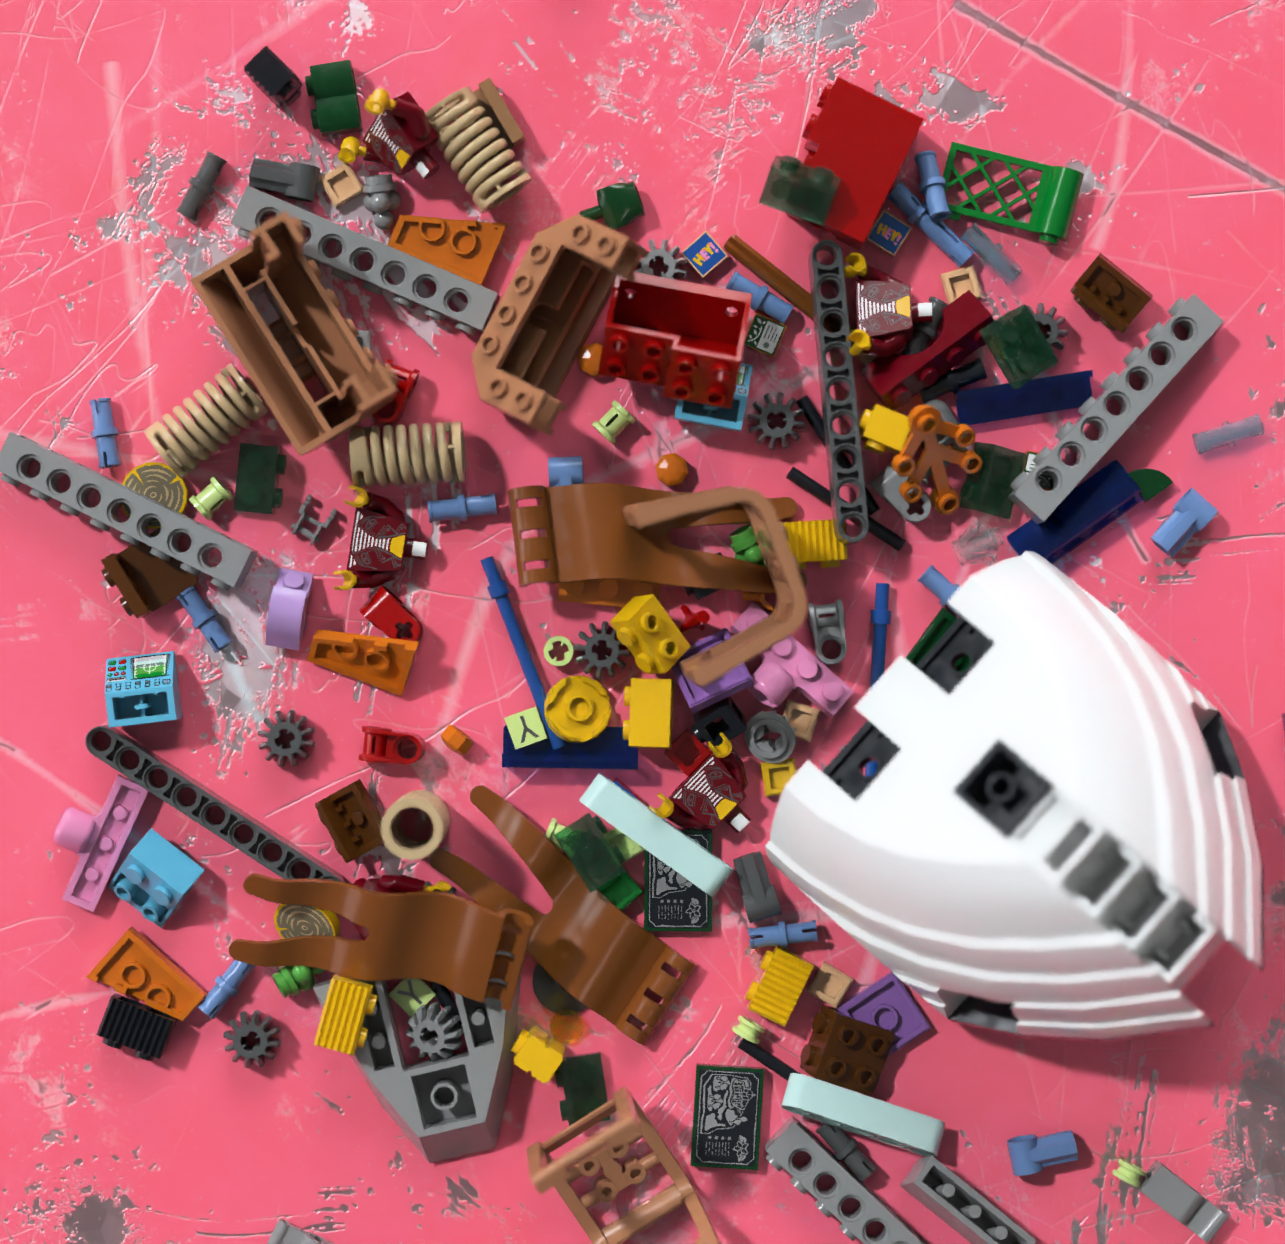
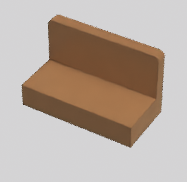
M490 77L479 83V89L474 91L478 98V103L463 113V115L477 106L484 107L486 113L480 119L490 117L493 120L492 126L486 131L494 127L500 131V136L493 142L500 138L507 141V147L500 153L507 149H513L526 141L525 136Z

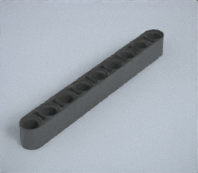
M825 239L815 244L808 256L809 279L833 528L835 537L839 542L844 545H853L862 540L868 532V514L852 355L849 353L851 341L846 340L850 335L843 257L840 246L832 240ZM821 250L830 252L833 256V263L831 265L821 264L817 260V252ZM823 284L832 285L836 289V297L833 299L824 298L820 293V286ZM828 317L836 319L839 322L840 331L836 333L826 331L823 326V320ZM830 351L840 353L843 358V365L839 367L831 366L827 362L826 354ZM832 385L842 386L846 390V399L842 401L833 399L829 392ZM838 418L846 420L850 427L849 433L846 435L836 433L833 428V421ZM846 452L850 454L853 459L851 468L843 469L839 467L836 461L838 453ZM843 486L852 487L856 492L855 502H844L839 495L840 488ZM845 520H853L859 525L860 530L857 537H849L844 533L843 523Z
M101 725L87 733L85 745L92 755L281 878L302 879L295 875L294 865L298 861H303L311 869L310 876L306 879H325L347 883L340 873L117 728ZM100 731L106 732L111 738V745L107 750L97 746L96 736ZM128 750H133L139 755L140 762L136 768H130L125 764L124 755ZM156 768L163 769L168 775V782L164 787L156 785L152 779V774ZM184 787H190L196 792L197 799L193 805H187L182 801L181 791ZM212 806H219L224 810L225 819L222 823H215L210 819L209 810ZM247 824L252 828L254 836L250 842H244L238 837L237 829L239 825ZM268 843H276L281 847L282 856L279 860H272L266 855L265 848Z

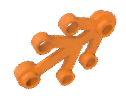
M918 405L912 409L908 416L911 434L900 454L896 455L892 460V468L899 476H909L900 485L899 494L908 503L918 501L923 493L919 485L930 468L935 486L929 495L930 503L938 513L952 514L959 507V495L949 485L943 460L960 465L968 474L978 472L982 467L983 461L975 451L968 450L965 452L938 443L936 433L952 437L963 448L969 447L974 443L976 433L967 424L957 425L942 420L941 413L934 406ZM923 441L924 450L915 464L912 457ZM907 462L904 467L900 468L903 463Z

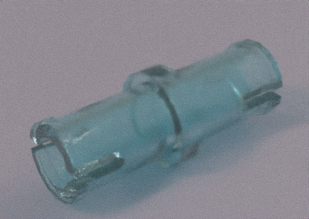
M975 222L960 236V239L964 240L981 258L979 262L983 266L987 264L1008 286L1023 270L1002 251L1003 246L999 242L995 244Z
M1257 413L1254 416L1229 423L1228 420L1221 422V426L1197 434L1194 433L1192 438L1196 451L1200 455L1203 452L1225 445L1228 448L1236 446L1238 441L1264 434V428L1261 418Z

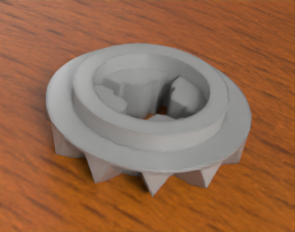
M762 710L751 717L746 724L747 731L744 732L746 745L750 752L759 760L767 763H779L786 760L793 753L798 741L795 740L796 728L790 725L788 717H782L776 713V710L771 712H764ZM769 729L772 733L777 732L781 734L775 740V743L772 739H761Z

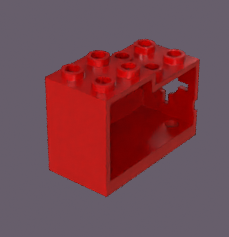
M837 76L834 85L827 82L817 104L821 111L818 116L813 113L811 114L803 131L802 137L807 139L804 148L809 150L799 172L804 178L801 184L794 181L784 204L789 206L786 215L822 233L827 232L835 236V239L860 250L924 118Z
M633 272V275L636 276L633 282L616 275L605 325L598 374L664 386V397L731 409L741 363L752 294ZM625 289H634L636 293L630 294ZM733 307L737 309V312H729L726 308Z

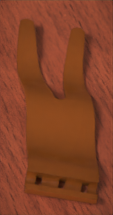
M583 483L556 487L532 485L508 490L519 588L537 583H547L548 585L590 580H629L684 588L776 594L765 566L718 554L673 545L669 539L672 529L750 524L745 510L737 502L685 513L638 528L635 525H627L623 515V508L626 505L691 492L662 491L616 483ZM768 498L779 520L792 518L797 513L798 507L792 498ZM537 499V506L518 508V501ZM540 530L541 537L522 539V532ZM544 561L545 568L526 570V563ZM801 572L799 576L803 584V587L805 588L807 585L806 575L803 572Z
M484 785L475 786L470 792L472 804L497 827L553 900L552 910L547 914L540 913L478 868L443 848H436L430 854V865L457 884L481 907L496 913L502 909H516L530 915L534 920V925L527 952L558 984L578 1001L611 1022L623 1034L645 1046L698 964L677 953L674 948L658 939L617 908L533 823L507 800ZM515 924L503 925V927H512L522 931V928ZM666 962L681 972L678 978L662 968ZM648 988L664 998L661 1004L656 1003L645 994ZM631 1014L647 1024L644 1030L639 1029L628 1021Z
M253 873L248 875L243 883L244 890L248 894L269 902L312 906L337 913L358 925L364 926L368 929L369 936L365 940H353L329 935L298 936L273 941L236 939L229 947V954L237 961L263 967H314L358 980L422 979L443 985L459 995L483 1003L485 998H495L503 1003L501 1009L510 1011L512 1008L534 925L533 918L525 912L516 909H502L496 913L481 907L469 899L445 892L382 893L366 890L345 882L325 879H276ZM515 924L521 927L522 931L512 927H503V925ZM496 952H509L515 956V959L507 955L496 954ZM501 979L505 981L508 985L506 986L502 983L493 982L489 980Z

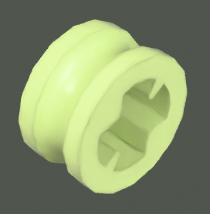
M554 636L549 639L543 650L547 662L554 666H564L570 662L574 654L573 644L563 636ZM556 641H561V646L565 643L569 651L564 653V660L557 661V656L553 659L549 654V651L554 648L553 643Z
M739 1015V1024L733 1026L732 1031L742 1038L758 1044L760 1042L758 1036L760 1033H764L766 1028L746 1016Z
M1119 1158V1168L1113 1169L1112 1174L1135 1187H1139L1141 1184L1139 1178L1145 1176L1147 1172L1139 1166Z

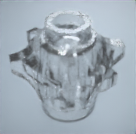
M978 517L972 518L966 531L958 539L952 541L954 554L961 566L969 563L987 566L996 564L1000 546L1005 545V540L999 527L991 528L983 524Z

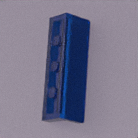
M1092 370L957 391L954 394L958 423L975 425L1080 408L1090 396L1093 397L1090 383L1093 372Z
M1114 460L1074 488L1044 522L1037 525L1032 519L1008 535L1007 541L1018 556H1021L1025 551H1031L1040 554L1051 564H1054L1143 500L1141 489L1119 461Z
M507 725L503 728L502 767L638 769V748L629 747V740H623V727H606L599 736L584 743H572L564 740L566 745L553 750L549 738L515 749Z

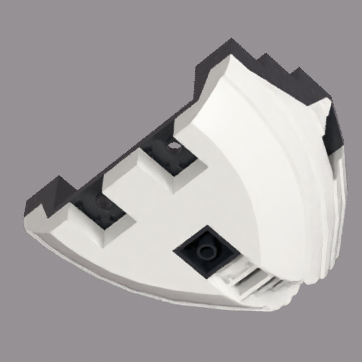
M1025 551L1021 556L1009 558L986 567L971 575L947 602L959 617L921 661L914 667L900 655L854 707L868 721L823 772L807 760L785 785L773 818L770 841L765 845L767 856L778 870L843 930L951 1022L1027 1038L1106 1042L1213 1028L1214 1024L1180 993L1187 983L1225 941L1261 972L1264 970V863L1248 782L1223 715L1204 695L1189 683L1177 668L1165 660L1124 621L1040 554ZM969 657L971 660L969 668L963 672H956L955 664L960 658ZM877 761V772L869 777L864 776L863 770L868 762Z

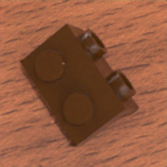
M1099 253L1070 290L1074 294V300L1081 307L1087 310L1091 308L1101 316L1100 320L1107 328L1113 331L1117 329L1121 333L1126 331L1129 324L1153 296V294L1102 253Z
M361 779L315 803L320 821L328 829L334 840L337 852L342 855L346 863L384 843L381 835L382 818Z

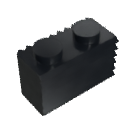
M267 45L244 66V72L250 80L277 107H282L284 104L288 107L300 96L301 92L299 89L302 83Z
M115 993L109 1000L96 1035L103 1037L102 1042L110 1047L121 1049L122 1046H126L130 1049H135V1056L147 1061H153L154 1057L160 1059L164 1055L178 1019Z

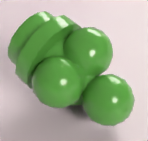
M746 524L730 534L729 537L732 541L730 545L735 552V559L766 567L750 524Z
M280 966L277 968L278 972L271 976L282 996L287 998L290 995L293 997L300 994L299 990L303 992L311 990L315 984L312 974L319 975L325 970L306 966Z

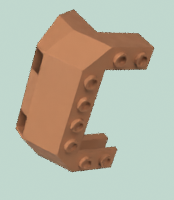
M284 211L250 231L249 246L190 281L299 456L323 447L393 401L398 390L396 384L399 381L389 365L383 367L379 360H375L367 346L363 349L355 338L359 335L355 325L349 317L343 319L337 309L341 306L337 296L331 288L325 290L319 279L323 275L313 259L307 261L303 255L304 235H306L303 225L296 216L290 218L287 211ZM263 292L280 317L269 325H266L251 301ZM314 376L318 378L328 394L316 403L303 384Z
M579 214L536 233L471 355L479 399L535 431L540 430L551 436L554 431L551 429V426L560 410L564 411L567 405L555 399L608 300L614 287L616 275L633 282L636 278L633 272L641 257L646 258L649 251L631 238Z

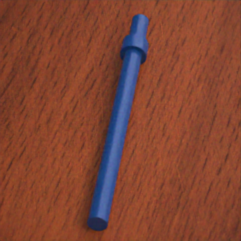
M493 556L482 559L480 561L490 585L487 589L491 599L496 600L552 748L555 750L565 746L564 740L556 736L548 727L545 719L544 701L547 695L509 599L508 593H510L508 584L506 580L502 581Z
M876 583L875 610H871L870 623H873L874 627L870 689L882 677L885 671L887 624H891V611L888 610L889 583ZM871 761L865 765L866 777L872 776L877 772V761Z

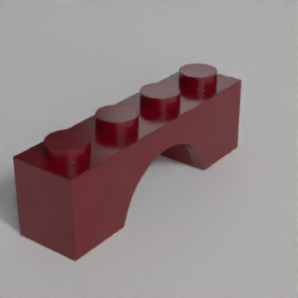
M970 290L942 309L944 318L943 328L938 339L930 347L912 355L894 353L887 358L877 357L859 370L869 389L885 408L894 411L898 407L904 406L914 395L925 387L933 385L940 376L951 368L960 365L967 356L981 346L990 343L1000 333L990 312Z

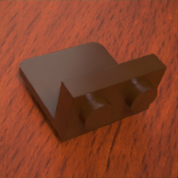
M161 528L153 531L150 535L156 537L160 533ZM140 542L139 546L132 544L120 553H112L101 560L105 567L101 570L104 578L111 587L117 586L123 596L119 599L122 607L129 616L134 614L136 618L148 616L175 599L187 588L193 585L196 586L198 583L197 575L180 568L181 561L170 557L169 561L151 554L152 547L143 542Z
M823 1004L820 1012L814 1017L812 1023L813 1032L810 1040L801 1052L800 1068L816 1079L867 1095L874 1093L894 1040L893 1032L848 1017L837 1009Z

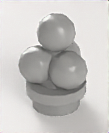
M392 174L365 177L366 185L363 186V192L368 194L365 195L363 204L368 211L376 212L374 224L377 228L381 230L390 229L394 224V216L390 211L397 209L401 204V196L395 191L397 184L393 182Z

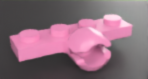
M752 602L729 629L737 634L769 615L756 603ZM792 635L785 637L758 654L762 659V663L751 676L754 685L748 687L750 692L761 703L772 708L779 706L792 690L800 691L829 718L836 714L854 692Z
M118 774L98 815H90L74 807L66 808L62 813L55 828L53 840L56 845L73 851L79 856V861L62 896L63 900L94 912L148 794V790L131 779Z

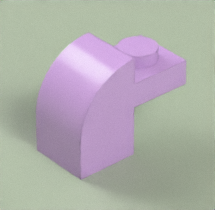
M280 568L269 603L266 645L299 651L306 626V608L313 585V573Z

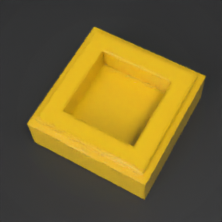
M794 758L786 759L779 763L760 762L765 797L782 794L785 785L796 774Z

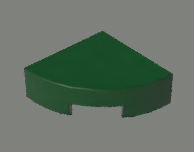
M1138 469L1125 475L1144 503L1174 483L1167 475L1154 469Z

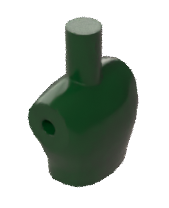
M634 181L615 183L596 190L598 205L579 212L581 216L592 221L603 218L607 227L612 230L631 224L637 218L645 215L644 206Z

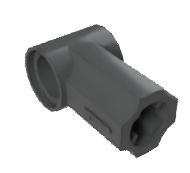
M254 157L249 174V186L259 190L282 193L285 197L295 200L314 202L320 168L304 163L290 162V164Z
M761 851L733 859L736 874L743 890L741 896L749 922L753 923L782 914L774 885L770 884Z

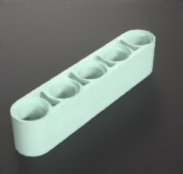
M601 773L597 774L579 799L582 804L712 897H715L733 872L729 865L667 820L658 817L649 807Z
M790 1073L781 1105L783 1109L923 1156L932 1155L937 1157L945 1128V1123L939 1119L798 1073Z

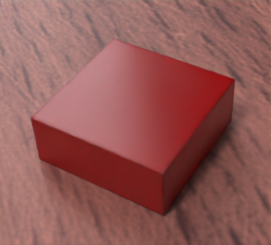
M688 729L673 742L672 749H667L664 752L687 776L712 753Z

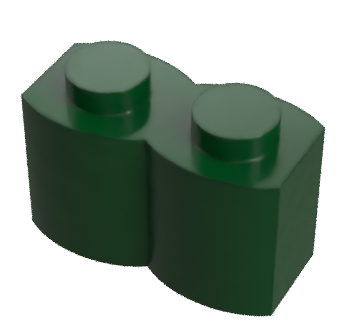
M344 60L310 66L311 75L305 76L308 96L315 97L316 109H310L313 129H320L322 137L363 131L351 61Z

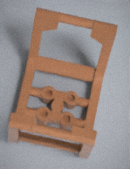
M725 486L630 504L623 508V515L627 525H635L638 528L685 513L736 502L743 507L747 514L776 592V606L769 616L725 641L679 662L683 675L700 686L707 685L794 633L805 620L808 607L806 593L799 576L801 572L794 554L791 555L787 541H789L783 523L779 522L776 511L769 499L754 489Z
M625 1086L613 1093V1099L543 1143L537 1141L526 1148L529 1177L539 1194L542 1195L554 1187L592 1244H621L684 1203L700 1234V1237L694 1244H721L701 1199L689 1178L635 1097ZM617 1111L619 1117L617 1122L601 1130V1132L556 1160L552 1158L551 1152ZM644 1137L653 1152L642 1159L635 1156L628 1157L624 1160L621 1167L618 1158L624 1157L629 1151V1146ZM661 1163L674 1183L601 1229L588 1208L599 1201L610 1202L614 1200L618 1192L631 1184L641 1183L646 1177V1172ZM602 1167L604 1174L595 1179L594 1189L579 1197L570 1183L583 1175L587 1177L594 1176Z

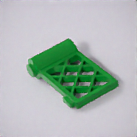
M952 142L943 174L947 185L944 191L946 194L947 189L960 183L969 199L957 206L948 204L951 216L947 219L960 221L961 215L1035 233L1040 236V242L1058 246L1059 241H1067L1084 174L1066 167L1050 166ZM956 152L971 155L977 166L960 176L954 166ZM978 157L986 158L988 160L981 163ZM994 161L1002 162L1010 174L993 184L984 167ZM1011 165L1019 166L1021 168L1014 171ZM1027 169L1042 172L1039 185L1026 192L1017 175ZM980 170L989 187L972 196L963 180ZM951 171H953L956 179L949 182ZM1013 178L1022 195L1005 204L996 188ZM993 191L1001 208L991 214L984 213L980 210L975 200ZM1037 192L1035 202L1033 204L1029 196ZM1025 199L1032 210L1029 223L1015 220L1008 208ZM972 203L975 210L964 207ZM1004 211L1008 218L997 215Z

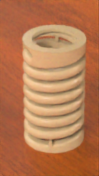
M467 86L450 94L430 108L425 114L438 134L436 147L438 150L444 151L443 157L447 162H452L451 169L455 173H459V181L466 184L465 190L473 195V202L483 214L517 194L531 182L532 178L525 168H522L520 161H515L501 171L489 176L511 161L515 153L511 149L500 153L507 147V141L500 138L493 142L500 136V131L495 127L486 131L492 126L493 120L490 117L480 119L486 113L484 107L477 106L458 118V116L478 103V98L472 89ZM452 120H455L453 124L446 126ZM476 138V139L473 140L470 144L464 146L467 142H469V141H471L472 139ZM485 146H487L485 149H483V150H482L481 152H479L477 155L471 157V156H472L473 154H475L477 151H479V150H481L482 148H484ZM494 157V158H493L492 160H490L487 164L481 166L484 162H486V161L489 160L490 158ZM515 173H517V175L519 176L518 178H516L515 180L511 181L506 185L502 184L504 180L508 179ZM494 187H497L496 190L489 192Z
M232 363L222 369V373H217L214 376V380L223 394L210 381L203 385L204 390L213 403L201 390L198 389L193 392V397L203 411L191 398L187 397L183 400V405L194 421L181 406L177 405L173 408L174 415L184 429L171 414L167 413L163 415L162 420L169 430L159 421L154 422L144 430L146 437L156 451L181 479L189 474L192 469L199 466V459L207 460L210 457V451L217 452L221 447L220 443H229L231 440L230 435L238 436L241 432L240 427L248 428L251 425V420L257 421L269 411L257 392ZM229 376H230V378L232 379V381L234 382V384L236 385V387H237V389L239 390V392H238V391L236 390V388L231 384V382L227 379Z
M462 421L446 422L444 424L437 422L435 424V452L432 426L429 423H424L422 425V453L419 426L417 424H410L409 454L406 427L403 424H398L396 426V455L393 428L390 425H385L383 427V456L380 428L378 426L351 428L349 448L353 485L366 487V484L368 487H374L378 482L380 486L386 487L391 482L395 486H400L403 481L407 485H413L416 480L419 484L424 485L429 482V479L432 483L438 484L442 481V478L446 483H451L453 480L454 482H466V450ZM445 432H449V442H448V445H447V440H446V434H445ZM367 436H370V455L366 440Z
M416 790L404 794L387 809L382 818L381 835L386 847L394 855L402 859L416 860L430 855L440 845L449 831L451 821L449 810L445 802L438 795L430 791ZM415 807L425 811L433 822L434 831L432 838L416 841L407 837L400 827L399 818L402 809Z

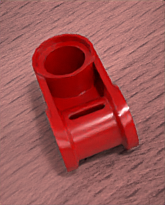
M389 358L383 367L389 365L396 377L405 381L398 379L399 383L396 384L398 390L394 400L391 401L395 404L396 408L393 416L384 419L379 417L377 412L372 415L381 426H393L399 422L420 374V370L414 369L411 371L395 365L393 360Z
M383 585L359 609L368 621L379 630H382L389 638L419 642L423 636L424 629L420 620L404 606L400 599ZM411 623L413 625L410 629L413 634L412 638H401L400 634L403 630L400 628V625H409Z
M362 726V732L365 733L363 753L359 754L358 760L406 765L419 761L425 754V742L418 734L393 731L389 728ZM405 739L412 740L417 746V752L413 758L405 757L401 752V743Z

